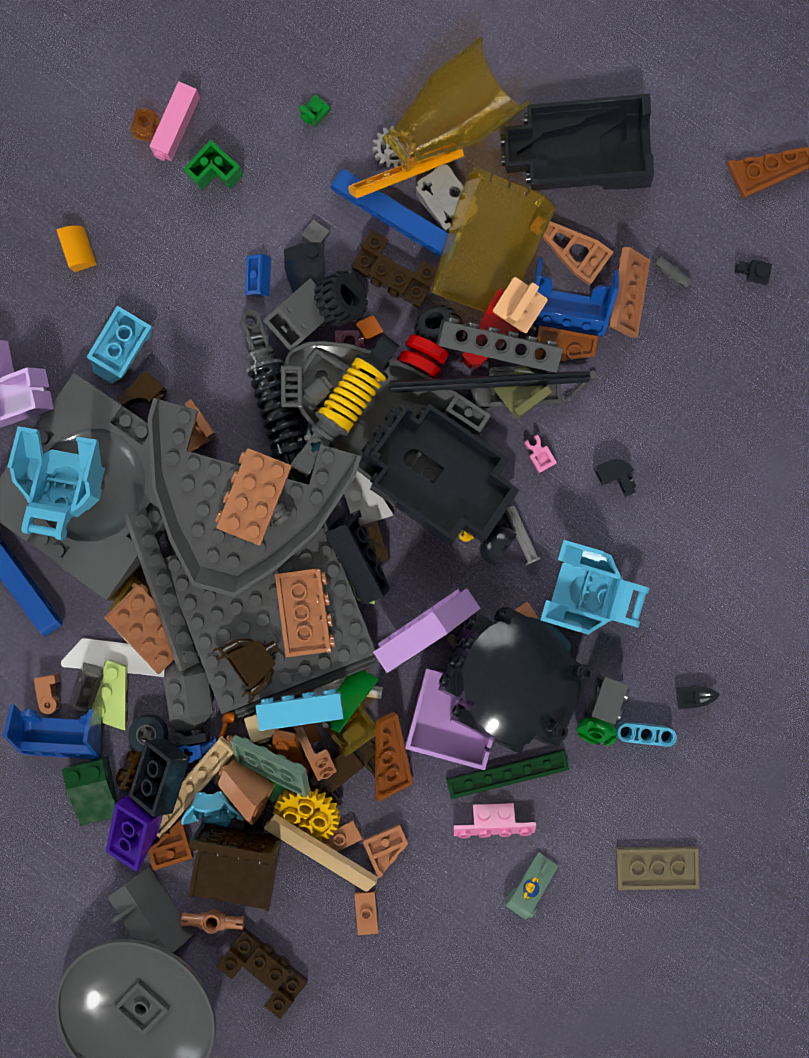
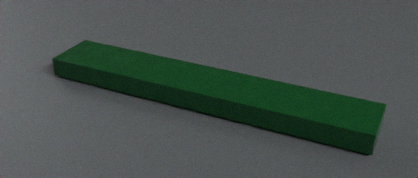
M562 749L486 768L485 770L481 769L449 777L446 780L451 799L568 771L569 767L565 751Z

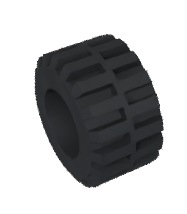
M339 270L316 284L317 287L314 289L316 308L319 309V314L324 317V320L330 322L331 325H336L337 327L344 326L359 319L366 312V306L368 305L366 300L367 293H365V288L361 285L360 280L355 278L353 273L349 274L347 270Z

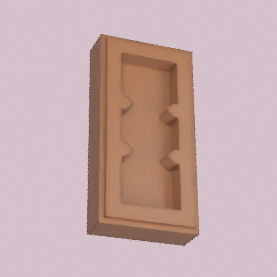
M353 819L339 826L335 830L334 835L329 836V839L323 837L322 843L338 852L362 840L363 837Z
M375 890L355 892L358 935L378 934Z

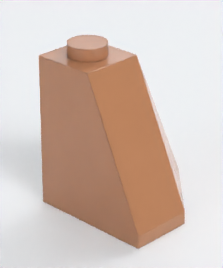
M233 759L228 765L225 764L218 774L221 777L217 785L248 823L253 825L262 815L275 784Z

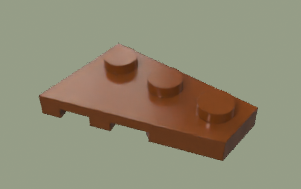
M275 730L272 753L276 755L281 754L293 763H300L305 767L307 776H312L313 769L308 765L306 755L302 753V745L296 733Z

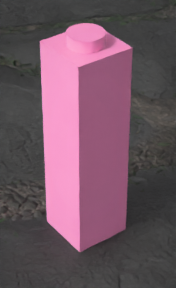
M178 81L149 146L156 158L165 161V159L173 160L200 99L196 88Z

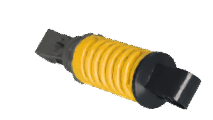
M383 333L367 358L359 354L356 355L352 368L347 370V374L342 377L343 381L338 382V387L333 389V393L329 395V400L324 402L325 408L322 407L315 413L319 421L311 428L314 434L290 464L292 468L307 478L315 466L318 451H311L312 446L310 444L318 442L320 445L328 447L329 444L335 445L337 443L336 439L338 436L343 435L347 437L349 435L350 429L354 426L351 420L354 422L358 420V416L354 412L361 415L363 411L359 407L365 409L367 404L364 401L371 402L372 398L369 395H376V391L373 388L380 389L381 384L379 381L384 382L389 378L383 371V368L400 347L399 344Z

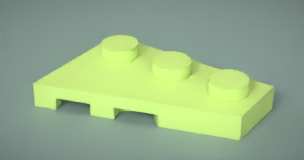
M108 659L102 671L90 709L96 712L102 723L126 731L128 666Z

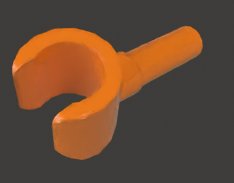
M228 711L224 714L219 738L225 736L228 723L235 722V712Z

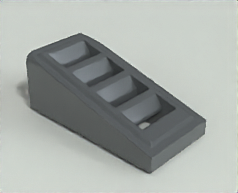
M281 366V407H302L303 366ZM287 373H298V377H286ZM286 381H298V385H286ZM286 389H298V393H286ZM286 397H298V401H286Z

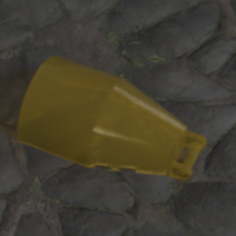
M481 37L430 75L422 90L419 91L411 106L408 107L397 125L382 137L385 144H389L404 164L403 168L406 172H409L422 162L478 145L529 106L528 100L521 105L515 103L498 85L485 61L482 50L483 39ZM396 137L398 138L400 144L402 145V147L404 148V150L406 151V153L403 151V149L400 147V145H399V144L397 143V141L395 140Z

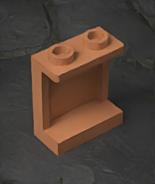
M315 723L293 726L317 780L329 778L336 772V768L328 751L323 750L315 754L311 746L322 740Z

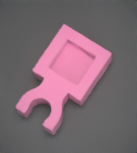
M536 435L534 436L535 446H531L528 440L524 442V445L532 451L533 454L529 455V458L539 474L557 462L547 446L541 447V440Z

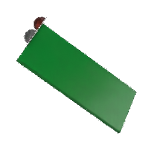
M365 670L347 676L336 690V692H341L344 718L321 722L322 727H329L340 733L379 678Z

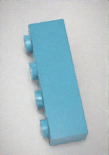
M336 689L323 690V694L315 695V692L302 693L303 697L294 698V695L282 696V700L273 701V698L261 699V703L256 705L259 731L343 719L344 711L341 692H336Z

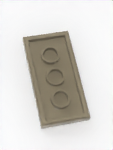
M697 846L616 847L617 889H700L699 848Z

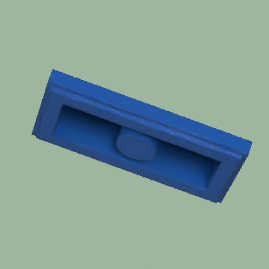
M264 254L246 257V296L266 297L270 295L271 257Z

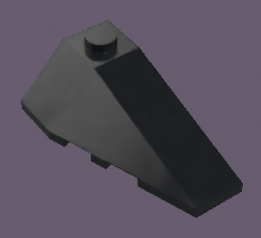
M322 242L300 243L284 249V268L293 293L310 278L315 284L325 278ZM326 321L317 328H326Z

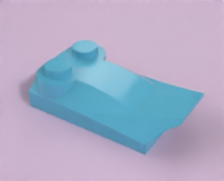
M117 305L87 355L92 366V372L111 384L122 379L145 341L150 339L154 327Z

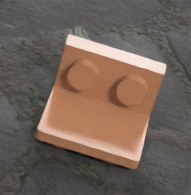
M190 399L184 403L186 407L198 410L188 447L189 452H194L215 438L217 434L197 404Z

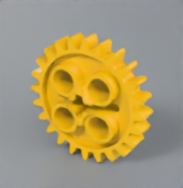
M317 788L314 792L310 789L306 798L291 790L290 792L285 790L284 794H280L278 800H276L273 814L279 815L321 842L323 837L329 839L330 835H334L340 821V809H336L337 803H331L332 797L325 798V792L318 794Z

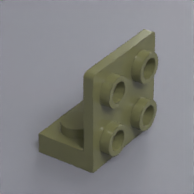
M522 365L509 375L532 374L527 366ZM542 385L493 388L516 420L552 393L548 386L543 388Z

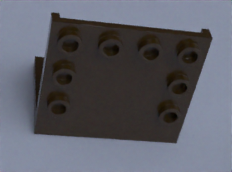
M202 822L190 839L188 847L196 852L188 897H202L269 911L282 840L270 834Z

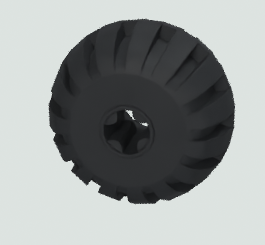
M434 305L428 310L426 308L418 316L414 333L436 344L442 319L448 320V317L460 320V324H463V321L453 308L444 305H437L436 307ZM459 330L456 333L457 340L462 339L464 330ZM442 347V348L445 349L447 352H448L449 350H451V351L454 350V349Z

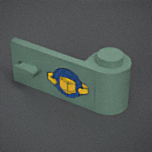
M537 852L518 887L509 893L504 905L526 920L528 917L531 919L537 911L536 905L559 866Z

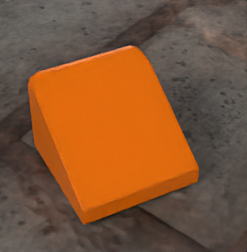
M374 315L356 323L366 342L384 333Z

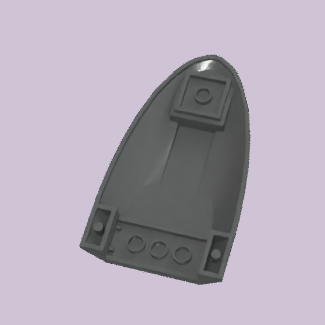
M325 341L309 342L292 349L287 354L285 366H303V390L322 376L326 377L335 388L338 387L339 381H343L342 377L347 374V370L352 368L356 355L359 354L367 358L372 351L350 344ZM391 358L383 368V371L389 378L384 382L379 381L381 384L380 389L373 388L376 391V395H369L372 398L371 402L364 401L367 404L365 409L359 407L363 411L361 415L354 412L358 416V420L356 422L351 420L354 426L350 429L349 435L347 437L340 435L336 439L337 443L335 445H329L334 449L360 455L362 458V448L367 441L370 443L375 438L373 433L379 425L383 427L386 423L384 418L390 410L394 411L397 406L404 409L407 404L414 408L412 416L415 418L422 408L426 409L430 404L477 437L491 415L453 390L390 393V381L433 379ZM287 373L286 377H298V373ZM286 381L287 385H298V381ZM289 389L290 393H298V389ZM302 395V407H299L307 421L312 426H315L319 421L315 415L318 411L316 409L310 410L308 407L309 403ZM328 396L327 398H325V399H324L320 404H318L317 406L320 407V408H322V407L325 408L324 402H325L326 400H329V396ZM416 450L408 451L404 456L405 464L433 484L444 470ZM360 459L357 471L368 480H371L377 470Z

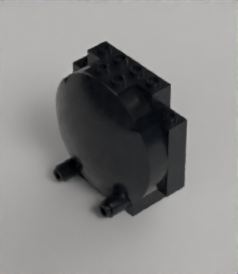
M510 607L498 609L494 615L495 621H491L480 614L471 615L465 622L464 627L466 629L463 635L456 642L457 648L455 653L448 659L446 673H443L439 679L440 686L438 690L459 700L452 709L450 720L514 752L522 753L525 744H530L533 738L541 743L560 746L561 741L568 735L567 727L585 684L592 678L593 671L591 667L580 664L571 658L570 639L566 638L559 630L545 621L527 617Z

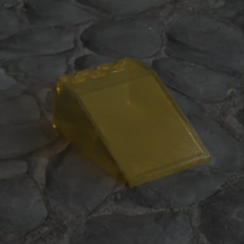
M474 167L457 202L431 292L485 312L498 289L501 288L505 291L514 277L521 281L523 280L556 210V206L547 196H543V194L529 189L527 195H525L527 187L511 182L509 188H507L509 180L493 174L489 181L490 172Z

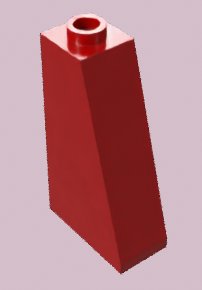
M501 288L496 291L481 318L479 328L487 330L488 326L500 329L499 333L507 334V331L515 332L517 328L493 313L495 305L504 293ZM483 334L476 337V344L481 345L484 343L485 336ZM503 339L497 340L495 344L496 349L504 343ZM468 352L462 353L464 357L462 362L469 369L472 367L477 369L488 358Z

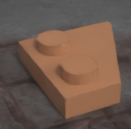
M400 824L363 840L378 878L382 877L390 864L396 860L400 852L408 845L407 838Z

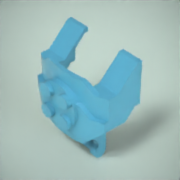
M17 427L7 467L10 468L12 482L23 493L29 503L26 507L22 523V533H36L52 536L57 540H65L67 535L66 527L71 518L79 517L100 500L102 493L100 488L105 468L101 464L98 440L77 436L76 441L79 454L53 449L43 454L39 430ZM34 518L57 522L56 528L34 525L33 521Z
M563 540L558 560L564 563H562L552 600L545 601L540 620L588 635L612 620L639 628L640 622L638 620L645 596L649 593L650 588L624 581L616 568L612 555ZM633 590L638 591L631 618L629 619L626 618Z

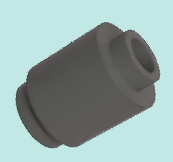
M322 376L303 390L305 392L303 397L310 405L314 403L317 406L331 394L334 387L326 377Z

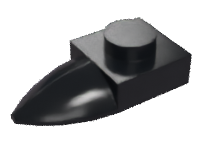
M706 687L676 688L678 709L707 706L720 696L716 691Z

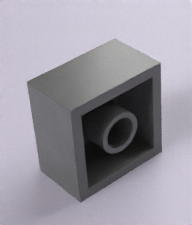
M598 673L585 712L592 717L616 724V721L621 719L623 709H621L622 703L628 699L629 685Z

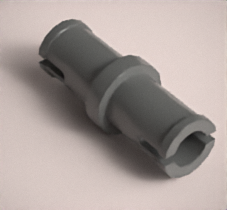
M660 256L653 264V267H656L667 276L666 279H671L683 290L692 282V279L682 273L677 265L673 266L663 256Z

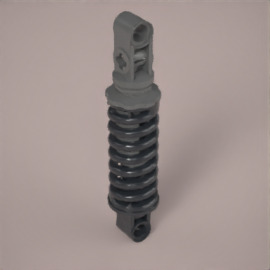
M248 310L243 314L240 322L245 346L249 352L246 357L251 364L246 369V374L252 378L251 387L256 389L254 397L259 399L257 407L262 409L260 416L265 420L263 426L269 430L266 436L269 440H273L270 443L271 456L274 459H281L282 462L290 465L306 445L302 437L296 439L297 436L303 434V430L293 431L292 428L300 424L299 419L290 420L289 418L296 415L297 410L281 407L280 375L283 361L274 358L273 354L275 352L272 347H269L268 337L263 328L259 313L254 310ZM246 319H253L255 325L247 324ZM286 398V401H294L292 398ZM294 468L291 469L288 479L301 483L307 479L304 475H302L301 480L295 479L293 471L296 470Z

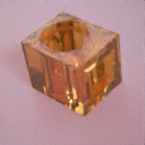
M137 108L130 132L135 139L151 143L160 120L153 110ZM144 122H150L148 126L142 127Z

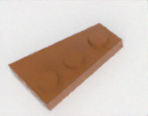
M545 326L538 327V342L546 343V340L558 342L557 346L563 349L560 361L595 356L599 336ZM538 348L535 351V358L542 356V348Z

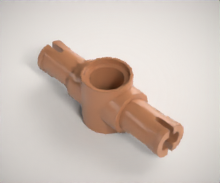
M218 909L201 912V914L183 912L181 926L199 927V929H204L205 932L210 934L225 929L243 930L245 917L227 916L226 913H222ZM208 918H215L218 924L212 925Z

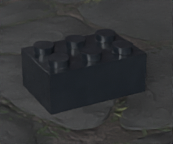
M167 739L146 740L129 797L153 817L172 814L190 757Z

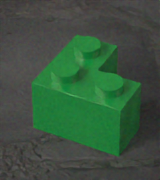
M212 140L183 168L187 177L201 190L215 176L229 189L243 176L240 166Z

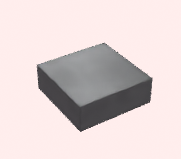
M313 219L303 232L302 237L309 243H323L330 232Z

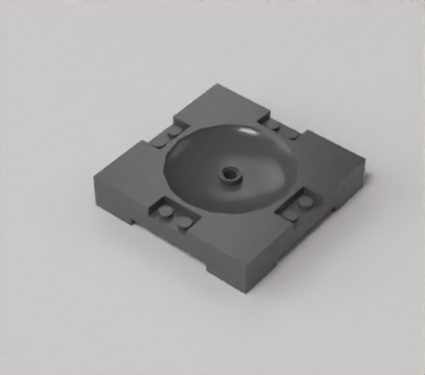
M74 373L54 400V409L47 411L39 422L42 425L39 428L43 454L52 449L79 454L76 441L77 436L98 440L101 464L105 468L100 488L102 489L100 500L79 517L71 518L66 527L67 535L65 540H57L55 537L36 533H22V523L26 507L29 503L23 493L12 482L10 468L7 467L0 477V523L26 542H30L59 563L60 567L104 599L119 602L142 569L124 515L140 508H146L157 541L166 530L152 488L148 423ZM34 518L33 521L34 525L56 528L57 522L38 518Z

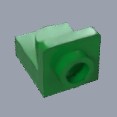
M315 94L305 106L300 105V118L307 125L311 124L316 127L331 111L330 106Z

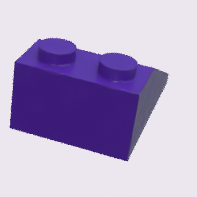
M127 795L115 804L105 851L137 872L160 829L163 815L153 817Z

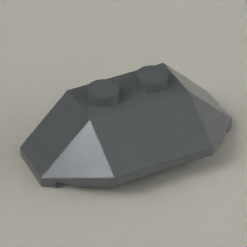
M173 660L164 669V686L169 719L175 731L189 734L190 730L200 729L214 711L210 684L204 667L199 663L183 671H178L175 660Z

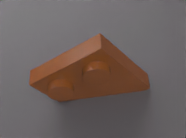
M182 819L149 849L148 854L153 870L193 859V851L188 848L190 841L186 827L181 825Z

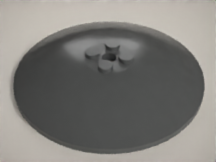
M117 939L97 944L80 954L72 962L58 986L55 1001L57 1026L60 1036L73 1058H209L216 1037V1016L211 997L202 980L186 962L158 945L132 939ZM138 1004L144 1005L146 1010H141Z

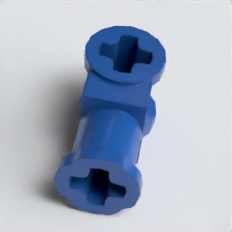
M214 737L210 741L182 745L180 750L182 752L186 749L189 752L192 751V754L189 756V763L194 760L202 759L218 739Z

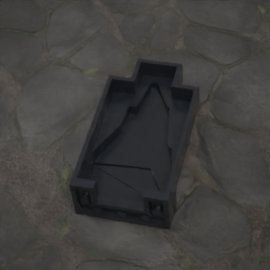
M650 93L527 105L528 112L524 113V125L504 127V134H500L501 147H505V154H501L502 166H506V173L526 172L527 184H531V191L594 185L602 186L603 190L650 188L652 185L654 161L653 154H651Z

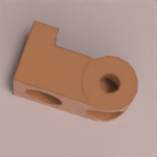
M59 673L34 678L38 706L44 714H51L61 706V700L57 696L55 684L61 681Z

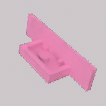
M514 803L473 805L474 825H454V836L463 839L469 838L472 835H479L481 838L497 834L501 837H508L511 834L529 836L535 833L536 822L515 823Z

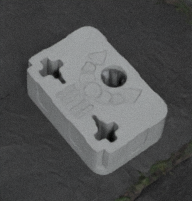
M440 165L417 182V198L436 225L452 236L475 220L478 210L477 205L448 165ZM451 193H457L458 197H451ZM446 220H448L449 222L453 221V225H451L450 223L446 224Z

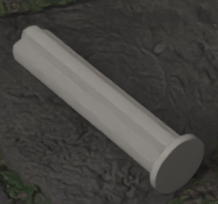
M514 506L508 507L505 513L513 531L517 534L516 538L527 560L526 565L541 559L534 550Z

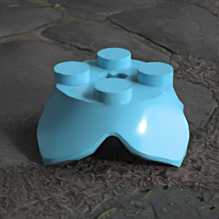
M217 791L215 794L208 795L207 793L199 792L195 794L190 808L183 815L181 825L199 821V818L202 817L204 823L227 827L233 817L242 821L244 817L223 791Z

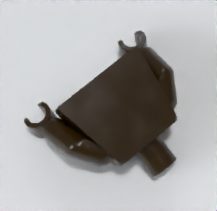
M251 638L235 639L223 647L220 646L213 649V652L221 651V657L216 658V660L226 658L247 688L242 694V697L245 694L251 695L247 703H251L256 695L269 686L274 674L273 667L276 665L272 656L280 651L274 641L264 646L260 640L254 641Z

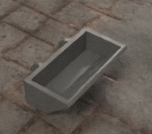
M150 866L114 889L107 897L117 911L109 921L113 924L122 919L128 928L124 931L125 936L131 933L135 940L158 945L173 953L194 935L189 926H181V921L183 920H181L180 912Z

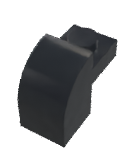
M612 459L593 468L601 486L617 480L624 497L636 493L634 489L636 484L632 477L627 475L634 471V469L626 461Z

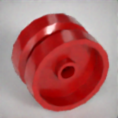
M409 335L405 342L408 350L401 351L397 361L433 379H437L441 371L438 365L445 363L449 353L432 341L417 335Z

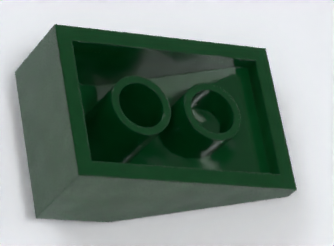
M109 757L80 762L63 768L65 788L80 826L112 819L118 799Z

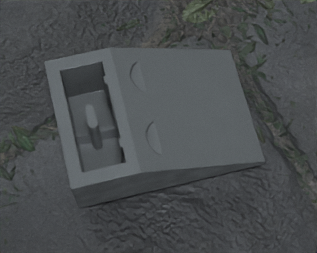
M311 278L263 320L290 351L325 321L315 305L314 295L316 294L314 289L317 286Z

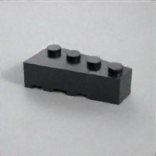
M358 510L339 518L325 534L328 543L336 553L338 562L341 563L345 570L347 579L352 583L357 598L364 605L384 598L390 587L381 564H376V551L374 546H370L366 535L369 533L367 527H362L359 518L362 517V514Z

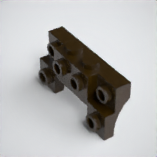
M371 229L351 268L368 278L375 287H383L388 290L387 293L394 298L400 297L420 309L440 274V270L423 260L416 273H413L382 254L389 239Z
M365 733L348 747L343 745L335 751L336 756L331 760L336 768V772L329 778L319 781L315 773L310 776L308 782L311 791L314 792L317 788L318 794L325 792V798L332 797L331 803H337V806H339L343 801L334 790L363 769L364 766L375 778L376 745Z
M244 928L216 967L230 979H233L242 967L273 991L264 1007L281 1019L293 1004L294 999L306 986L308 979L292 967L286 957H280L275 953V949L270 944H264L249 930Z

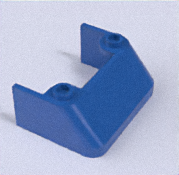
M539 257L533 283L539 286L537 292L546 297L548 301L532 326H545L594 336L605 334L619 290V270L614 271L610 286H596L589 297L552 290L553 282L551 278L541 275L543 257Z
M10 704L3 737L19 753L24 755L95 760L100 758L101 719L93 709H89L88 713L80 716V720L42 718L35 710L25 709L20 711L14 704Z

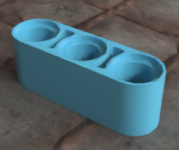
M620 721L615 725L618 732L617 737L624 742L668 747L674 745L677 739L675 731L664 725ZM623 727L629 728V733L626 736H621L620 734ZM644 729H648L649 736L642 739L641 732ZM668 731L669 738L666 741H662V733Z

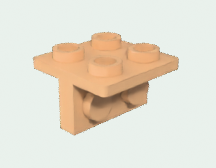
M514 277L495 305L493 313L521 332L527 333L548 299L537 292L539 286L533 282L527 285L517 277Z

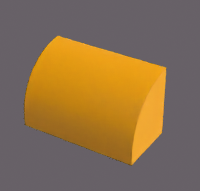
M73 225L56 229L68 266L72 271L78 272L97 265L83 226Z

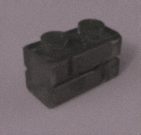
M82 663L74 691L70 697V708L89 712V709H92L104 676L102 667Z

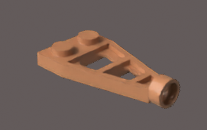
M542 216L532 229L544 239L573 275L589 286L613 254L612 250L598 240L547 221ZM556 233H561L570 238V242L565 248H561L554 242L553 237ZM574 244L583 245L589 251L585 259L580 263L576 262L569 253L571 246Z

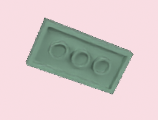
M236 735L233 737L231 745L237 762L255 773L305 798L307 797L310 787L307 771L303 765L293 763L281 754L276 755L264 746L259 747L245 737L241 738Z

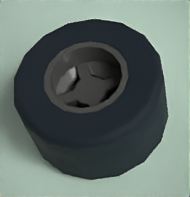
M148 714L132 723L128 738L133 748L142 753L146 740L167 739L168 728L161 717Z

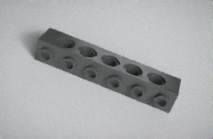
M448 317V320L442 319L436 342L438 346L557 373L563 351L561 347L557 346L558 342L546 340V343L538 342L539 338L527 335L526 339L520 338L519 333L507 331V334L499 333L500 329L490 326L486 330L479 328L480 324L468 322L467 325L460 324L459 319ZM459 330L465 331V337L462 340L456 339V333ZM483 334L485 336L484 343L477 345L476 337ZM503 339V348L496 349L495 344L497 340ZM522 343L524 345L523 351L516 354L515 347ZM538 348H542V356L535 358V351Z

